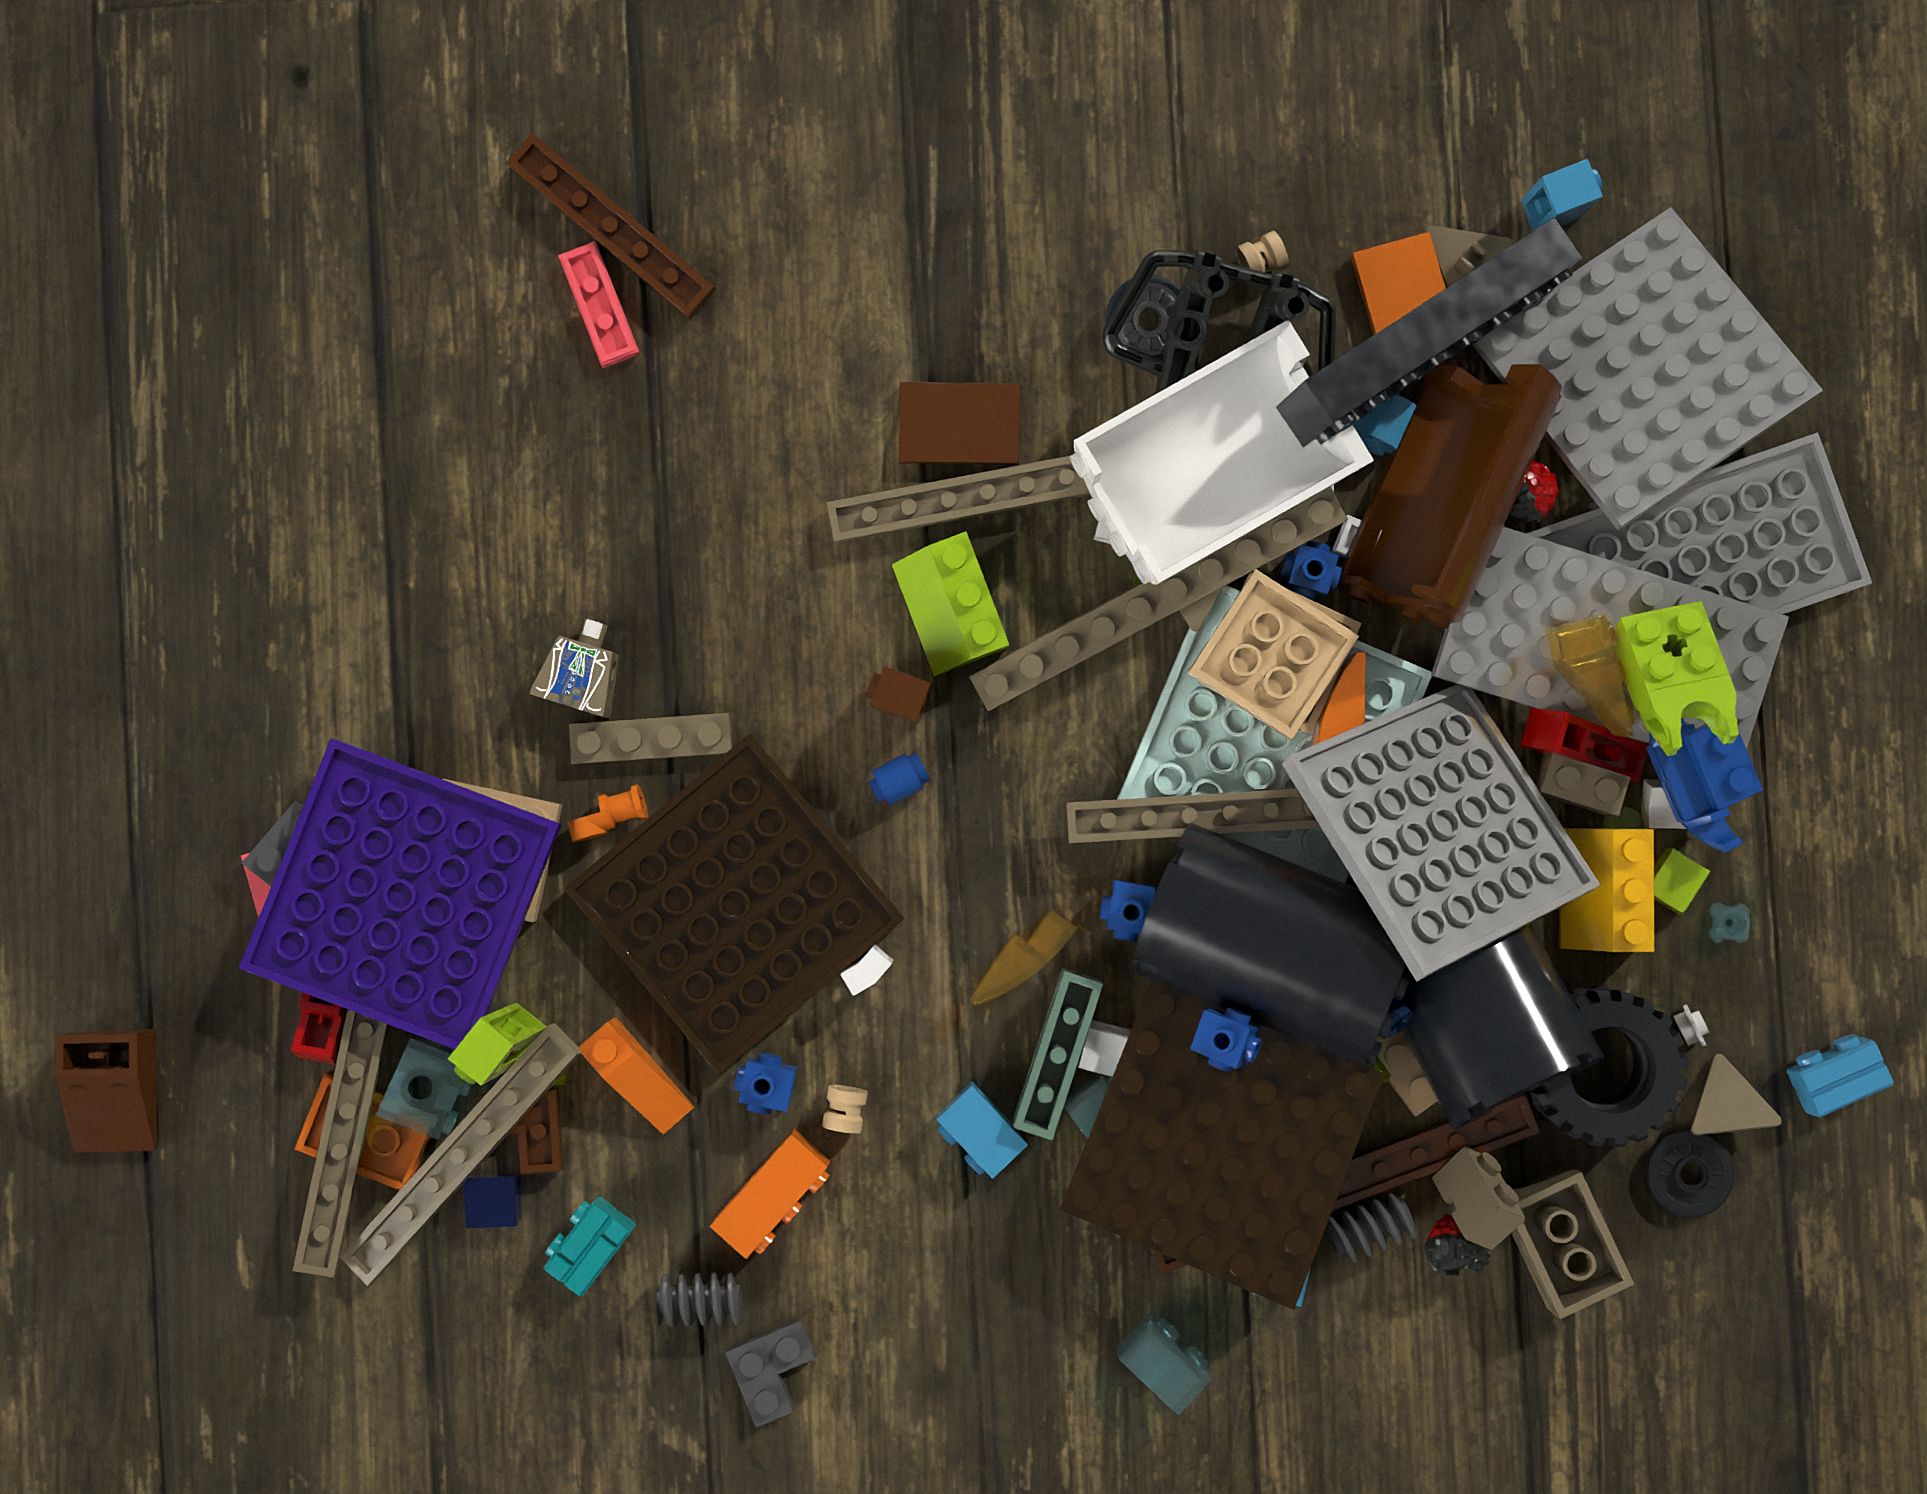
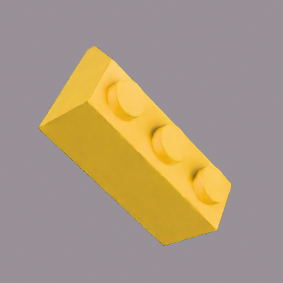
M1564 828L1597 878L1600 886L1559 908V948L1606 952H1654V829Z

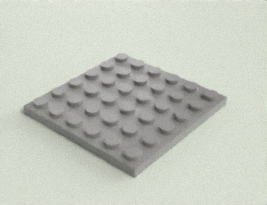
M1672 207L1572 273L1573 276L1554 288V291L1537 303L1530 304L1513 319L1505 324L1501 323L1487 336L1472 344L1502 384H1511L1505 378L1513 364H1541L1557 378L1562 386L1560 393L1562 396L1544 437L1618 531L1817 398L1823 391Z
M1456 684L1294 753L1282 762L1283 767L1416 981L1443 969L1590 893L1600 886L1597 878L1471 688Z

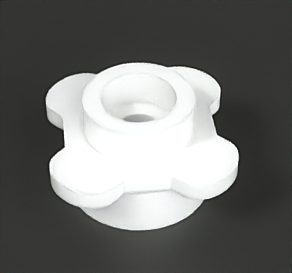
M1686 1004L1683 1006L1685 1012L1675 1015L1674 1018L1688 1046L1700 1041L1703 1047L1706 1045L1703 1035L1710 1032L1699 1010L1691 1013Z

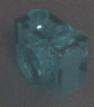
M410 1038L376 1116L439 1141L442 1133L451 1134L460 1113L453 1110L459 1095L467 1097L472 1084L464 1081L455 1073L454 1068L456 1065L448 1060L451 1054ZM424 1077L432 1082L433 1089L431 1094L421 1100L411 1097L409 1094L411 1082L416 1078Z

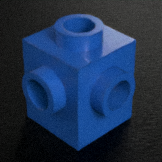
M1308 541L1306 545L1294 548L1292 553L1287 552L1281 565L1280 575L1285 576L1282 586L1312 601H1315V598L1320 599L1328 594L1329 590L1334 591L1339 582L1342 569L1336 566L1339 555L1329 553L1330 547L1328 545L1315 541ZM1308 563L1320 566L1318 576H1312L1308 573Z
M1112 880L1110 896L1103 895L1099 919L1106 920L1105 928L1114 930L1113 938L1137 941L1138 934H1141L1152 904L1156 887ZM1133 904L1135 907L1134 915L1130 918H1125L1123 914L1124 908L1127 905Z
M1227 1007L1226 1012L1217 1008L1206 1009L1203 1011L1190 1049L1209 1057L1208 1064L1231 1072L1232 1068L1237 1069L1247 1066L1248 1061L1252 1063L1256 1059L1262 1042L1260 1038H1257L1261 1026L1249 1022L1251 1019L1249 1014L1234 1008Z
M758 1053L757 1058L750 1057L746 1067H738L734 1090L741 1091L739 1102L748 1104L747 1110L755 1113L771 1114L772 1109L787 1112L791 1103L798 1066L781 1063L782 1057L768 1053ZM759 1079L767 1080L770 1084V1087H763L760 1084Z

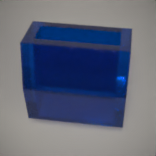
M520 1176L468 1178L464 1183L466 1229L517 1226L522 1218Z

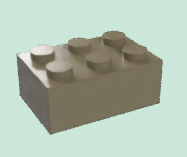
M1565 1164L1513 1189L1519 1197L1517 1204L1526 1219L1511 1234L1546 1308L1559 1319L1565 1318L1634 1285L1581 1171L1569 1164Z

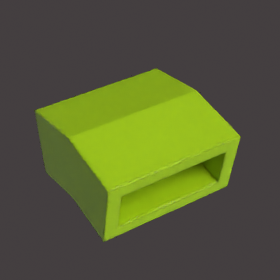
M1665 848L1654 864V900L1682 916L1708 877L1710 870L1692 861L1674 848Z

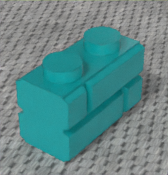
M599 1196L591 1205L585 1200L582 1202L569 1220L575 1226L567 1237L559 1233L545 1251V1254L551 1257L543 1267L545 1271L558 1281L563 1282L566 1287L581 1297L584 1296L636 1227L634 1221L622 1212L617 1211L613 1205Z

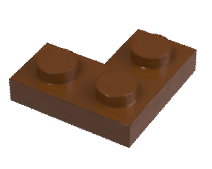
M559 1088L549 1089L509 1133L518 1134L520 1174L558 1172L564 1169ZM487 1093L475 1095V1106Z

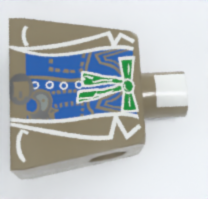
M584 619L578 641L558 636L529 694L610 719L619 655L601 648L608 626Z

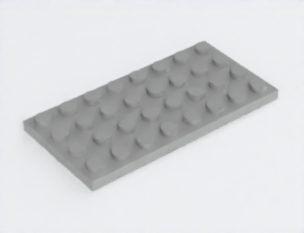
M1818 432L1711 469L1619 531L1601 508L1526 533L1779 614H1785L1872 584Z
M1503 527L1462 621L1451 623L1449 628L1445 629L1431 676L1529 707L1567 712L1610 729L1613 732L1649 744V731L1645 728L1639 711H1635L1610 638L1621 617L1702 601L1736 690L1735 714L1738 730L1747 749L1789 617ZM1684 718L1686 724H1694L1695 728L1705 724L1703 721L1695 718Z

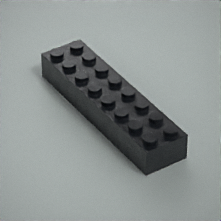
M1553 218L1304 380L1276 406V409L1303 448L1316 439L1322 445L1340 433L1341 429L1350 423L1354 424L1369 414L1380 403H1386L1402 392L1403 388L1412 382L1413 384L1428 375L1442 362H1448L1465 350V347L1471 343L1475 344L1495 330V327L1501 323H1507L1524 311V308L1532 303H1537L1554 291V288L1573 276L1570 268L1580 261L1582 256L1557 220Z

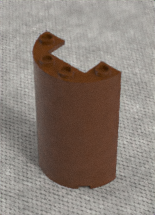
M1513 364L1505 378L1511 384H1484L1458 365H1438L1432 372L1426 375L1414 402L1417 406L1397 449L1392 452L1341 565L1342 569L1338 583L1348 588L1347 596L1365 604H1368L1371 599L1401 611L1399 615L1402 618L1416 624H1422L1424 619H1426L1433 625L1448 629L1451 623L1462 621L1562 396L1560 395L1562 386L1550 371L1541 364Z

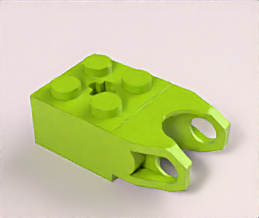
M1702 601L1621 617L1610 641L1635 711H1639L1645 728L1658 741L1667 756L1677 755V750L1682 747L1680 731L1682 726L1681 719L1695 718L1703 721L1724 745L1734 743L1739 735L1735 714L1736 690Z

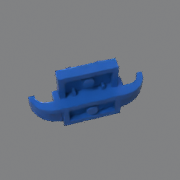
M1681 719L1682 747L1677 750V755L1667 756L1658 741L1649 732V746L1646 749L1676 821L1681 822L1697 839L1718 851L1727 852L1742 845L1740 837L1732 832L1724 818L1730 815L1728 806L1763 791V788L1740 732L1734 743L1724 745L1711 732L1708 725L1704 724L1695 728L1694 724H1686L1684 719Z

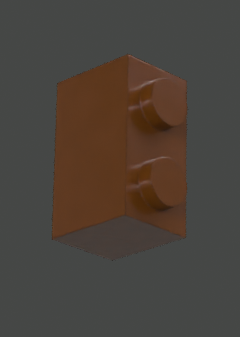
M884 666L881 674L873 673L866 695L872 699L870 705L873 709L919 725L932 686L928 681Z

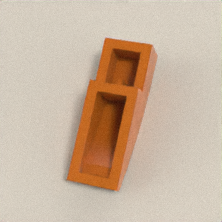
M1356 652L1349 655L1343 664L1315 724L1310 747L1364 724L1366 652Z

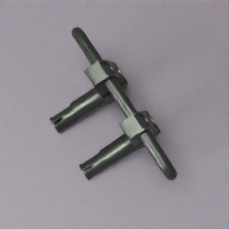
M1195 249L1194 253L1184 250H1156L1147 254L1142 260L1105 324L1102 333L1103 345L1106 351L1120 361L1158 376L1156 392H1161L1193 374L1191 371L1201 343L1207 335V322L1212 300L1214 297L1222 296L1227 292L1229 280L1264 290L1249 333L1242 345L1287 320L1290 321L1304 317L1309 310V306L1320 312L1318 371L1334 362L1336 308L1330 298L1309 285L1300 283L1299 277L1274 270H1272L1271 274L1224 262L1221 261L1222 256ZM1156 268H1187L1188 270L1172 315L1168 319L1161 360L1122 344L1118 339V334ZM1189 317L1195 322L1196 331L1190 339L1181 340L1177 334V325L1182 319Z

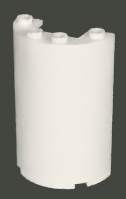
M1289 320L1074 440L1075 454L1070 456V461L1077 474L1084 478L1092 496V499L1087 501L1088 506L1098 522L1105 521L1112 533L1108 535L1112 548L1119 557L1126 554L1143 584L1150 582L1157 585L1374 461L1353 425L1322 445L1316 439L1303 448L1276 409L1278 404L1304 380L1309 378L1303 365L1310 354Z

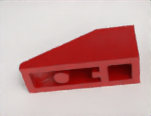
M1531 707L1520 746L1541 754L1555 753L1631 777L1629 782L1639 784L1648 754L1646 747L1649 746L1570 713L1549 709L1542 710Z

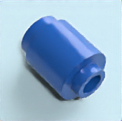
M915 752L909 756H906L904 753L872 770L875 778L868 781L878 802L887 800L889 806L924 789L922 785L931 780Z

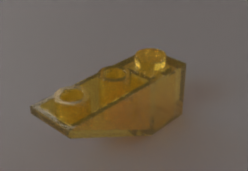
M1606 615L1588 616L1545 627L1555 669L1614 736H1633L1631 725L1635 722L1634 712L1630 703L1625 701L1622 685L1625 684V673L1621 663L1616 661L1613 645L1616 644V634L1611 622H1607Z

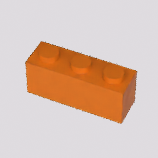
M794 1128L714 1218L709 1227L745 1259L754 1250L760 1255L775 1238L771 1231L780 1220L788 1224L802 1208L803 1205L798 1200L809 1189L814 1194L830 1175L825 1170L828 1168L830 1160Z

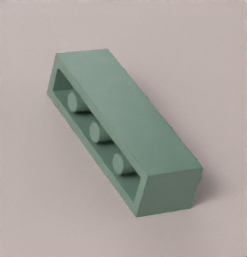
M1065 968L1061 969L1012 1119L1013 1128L1053 1140L1103 987L1101 980Z

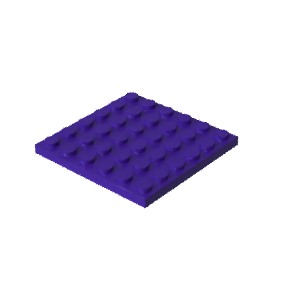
M330 738L239 968L456 1049L476 1022L489 1013L562 824Z

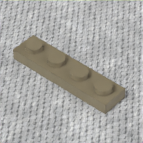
M731 713L569 724L571 764L726 754L733 748Z

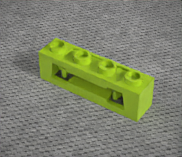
M517 1002L481 1017L449 1056L448 1060L456 1065L454 1071L460 1078L474 1085L477 1082L482 1086L506 1072L547 1026Z

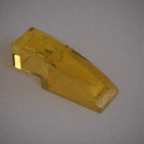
M1049 908L1027 941L1013 932L969 996V1002L977 1006L999 997L1022 984L1042 969L1064 947L1078 928Z

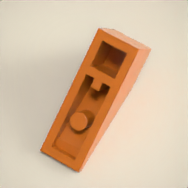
M617 1017L606 1022L579 1046L583 1051L581 1054L600 1076L663 1135L694 1108L693 1104Z

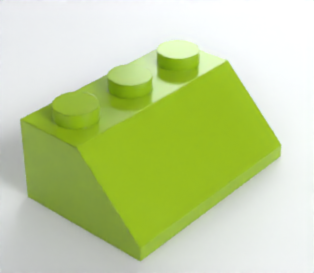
M966 531L928 545L892 564L934 676L1009 648L1008 639Z

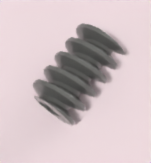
M1386 1193L1384 1196L1385 1207L1377 1199H1371L1369 1202L1370 1213L1362 1205H1356L1355 1219L1347 1211H1341L1340 1225L1332 1217H1329L1325 1229L1341 1266L1343 1255H1346L1354 1264L1357 1263L1358 1249H1361L1369 1258L1372 1257V1244L1375 1242L1384 1252L1388 1251L1387 1238L1390 1236L1399 1246L1403 1245L1402 1232L1405 1230L1414 1240L1418 1239L1416 1226L1401 1196L1399 1201L1392 1193Z
M728 1272L724 1284L720 1285L716 1273H711L708 1285H703L700 1273H695L692 1284L687 1285L682 1273L678 1275L675 1286H671L668 1275L663 1274L657 1290L656 1316L658 1327L661 1325L664 1315L670 1327L677 1325L680 1315L684 1325L687 1327L693 1325L696 1315H698L702 1326H708L713 1314L719 1326L726 1324L729 1314L734 1325H740L743 1302L741 1282L736 1284L732 1272Z

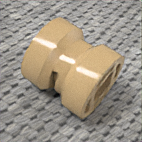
M1276 231L1262 235L1260 241L1254 244L1246 242L1236 247L1239 266L1264 273L1272 270L1280 272L1289 267L1285 246Z
M829 1085L827 1099L830 1105L829 1110L824 1113L822 1127L844 1133H861L863 1118L860 1116L861 1108L866 1105L868 1091L845 1085Z

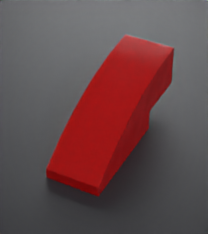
M303 992L298 1007L302 1013L290 1051L298 1058L336 1065L348 1009Z

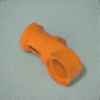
M638 784L632 785L631 790L609 797L606 794L599 795L600 812L568 822L572 841L575 843L607 834V830L614 829L619 822L637 817L641 820L647 819L648 809L640 786Z

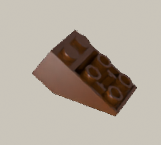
M156 1029L80 1030L56 1035L55 1078L74 1153L156 1151Z

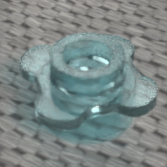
M1717 902L1711 905L1709 914L1712 916V928L1708 934L1714 942L1733 939L1737 943H1743L1749 938L1750 910L1745 904L1737 903L1735 906H1724L1722 903ZM1731 919L1732 925L1728 927L1726 921Z

